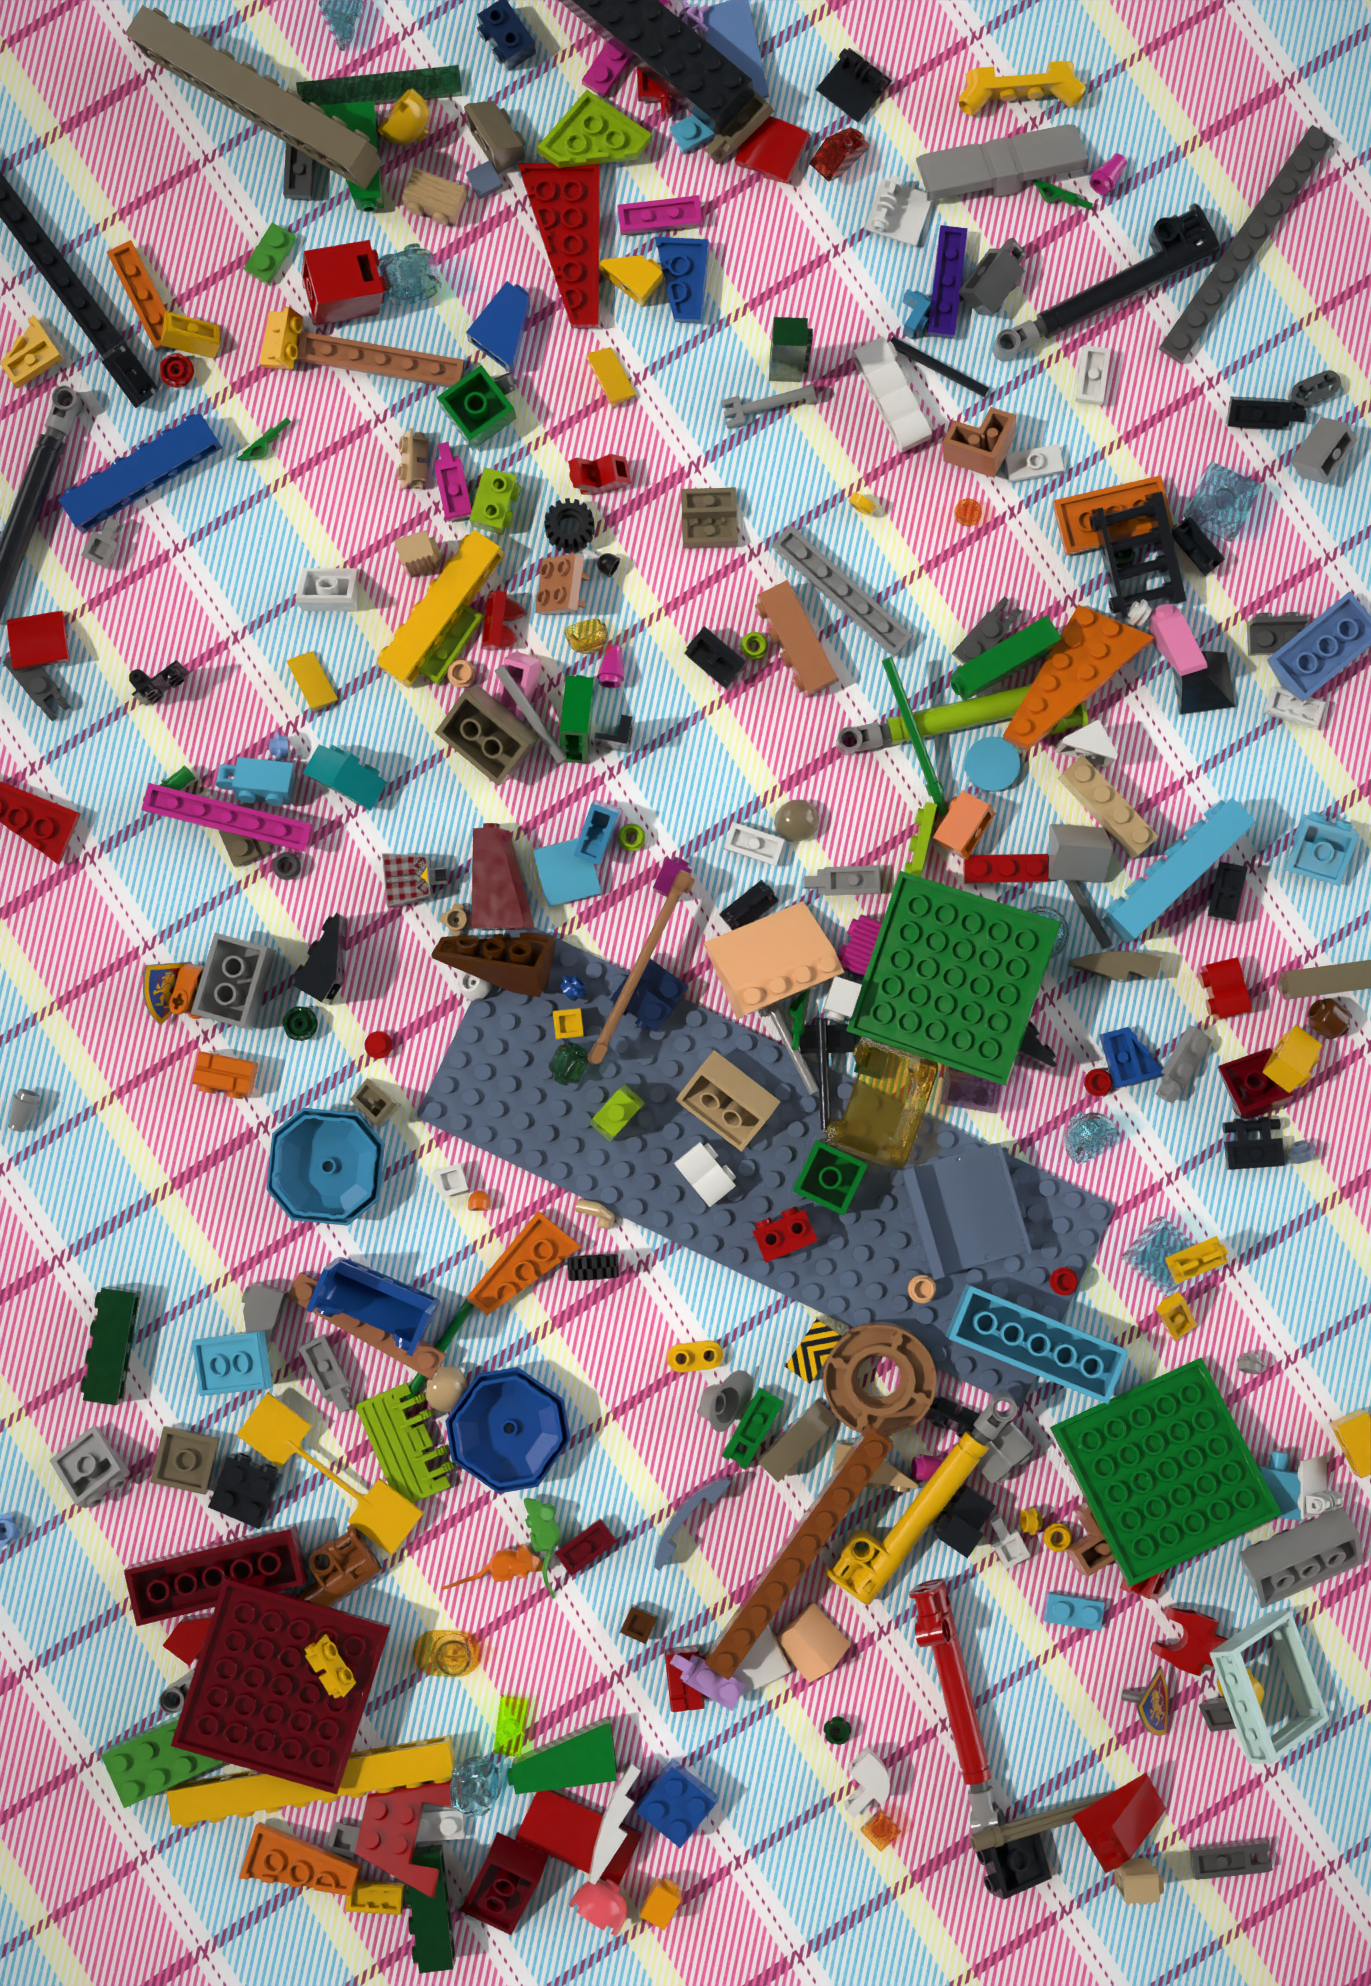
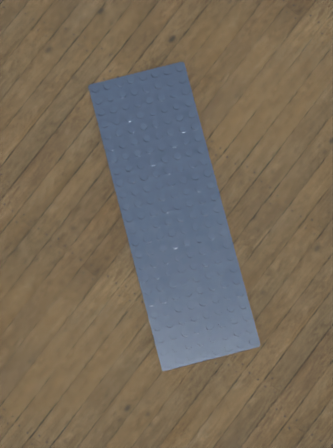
M534 927V930H506L503 938L520 937V933L525 932L543 935L550 934ZM556 938L550 978L540 997L513 993L492 984L490 992L483 999L471 1001L417 1112V1117L420 1120L586 1200L598 1202L617 1215L852 1328L864 1323L878 1321L900 1325L921 1339L932 1356L935 1368L991 1395L999 1390L1010 1392L1014 1397L1016 1406L1020 1407L1023 1405L1036 1377L1035 1374L950 1340L945 1336L966 1284H969L1062 1322L1076 1290L1067 1296L1055 1293L1050 1287V1276L1057 1268L1066 1267L1076 1273L1079 1285L1113 1213V1204L1009 1155L1011 1161L1007 1164L1009 1174L1015 1175L1019 1189L1015 1191L1018 1202H1023L1026 1211V1217L1023 1218L1025 1229L1030 1228L1034 1239V1245H1030L1032 1252L1020 1253L945 1275L944 1278L933 1280L936 1285L934 1298L927 1303H917L908 1294L909 1282L918 1275H926L930 1278L931 1276L900 1170L988 1144L830 1068L832 1130H821L819 1092L809 1095L786 1047L683 998L680 999L657 1032L652 1029L648 1033L635 1024L637 1018L629 1012L626 1016L622 1015L608 1043V1049L603 1060L599 1064H591L588 1061V1055L594 1043L597 1042L615 1003L611 997L630 973ZM568 974L579 977L586 986L584 990L587 995L581 999L578 998L576 1001L569 999L560 988V984L563 982L562 978L564 976L567 977ZM581 1008L584 1037L556 1040L553 1011ZM713 1050L781 1101L742 1152L675 1101ZM803 1056L819 1088L818 1063ZM625 1084L645 1104L617 1136L609 1142L589 1123L616 1091ZM814 1140H818L868 1164L844 1216L791 1191ZM699 1142L703 1146L709 1143L719 1155L715 1158L719 1166L722 1168L724 1165H727L736 1176L732 1181L736 1186L711 1207L707 1205L674 1164L675 1161ZM797 1206L798 1210L805 1209L818 1241L765 1263L752 1233V1230L757 1228L755 1223L771 1217L772 1221L782 1218L781 1212Z

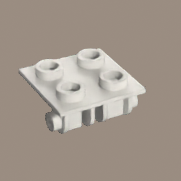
M891 175L890 179L882 178L864 230L916 247L932 200L927 201V193L902 185L900 183L901 178L896 175Z
M1327 1455L1300 1461L1298 1480L1301 1482V1494L1298 1497V1508L1301 1511V1519L1340 1508L1343 1504L1342 1495L1337 1491L1327 1490Z

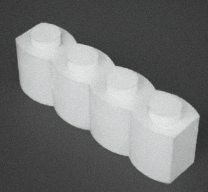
M882 336L853 350L852 358L885 425L889 429L900 453H903L930 440L931 430L934 427L930 417L927 414L923 415L919 408L921 400L916 390L911 391L907 385L909 376L904 366L899 367L895 361L897 353L891 341L887 342Z

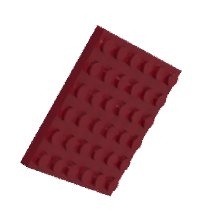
M225 1576L170 1746L337 1795L391 1625ZM325 1634L336 1646L338 1654L346 1667L351 1670L356 1684L344 1697L341 1695L338 1698H334L333 1695L328 1694L319 1679L320 1675L326 1673L325 1669L315 1672L305 1657L307 1653L304 1649L312 1643L316 1644Z

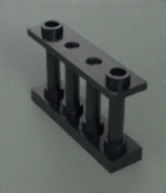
M1162 491L1145 495L1146 501L1143 502V505L1104 515L1103 507L1091 510L1092 516L1089 517L1092 531L1097 533L1111 598H1108V604L1111 613L1115 614L1116 618L1128 617L1126 608L1130 607L1135 601L1140 603L1143 599L1149 602L1165 598V600L1168 599L1169 604L1187 601ZM1143 516L1150 518L1152 529L1148 533L1115 542L1110 541L1107 526ZM1150 543L1156 545L1158 556L1155 557V560L1117 570L1113 553ZM1157 570L1159 573L1162 572L1164 583L1161 587L1123 597L1120 580Z

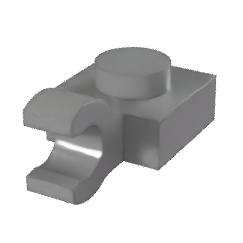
M108 517L101 534L95 531L92 532L81 556L109 569L120 547V544L115 542L114 539L120 534L123 525Z

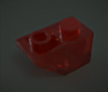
M849 127L826 137L809 164L830 182L841 177L868 150L870 144L859 130Z

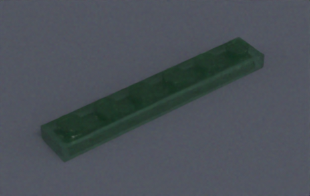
M459 65L296 82L297 94L302 97L301 101L308 105L310 102H313L318 106L374 101L375 105L393 104L411 88L424 100L463 96Z

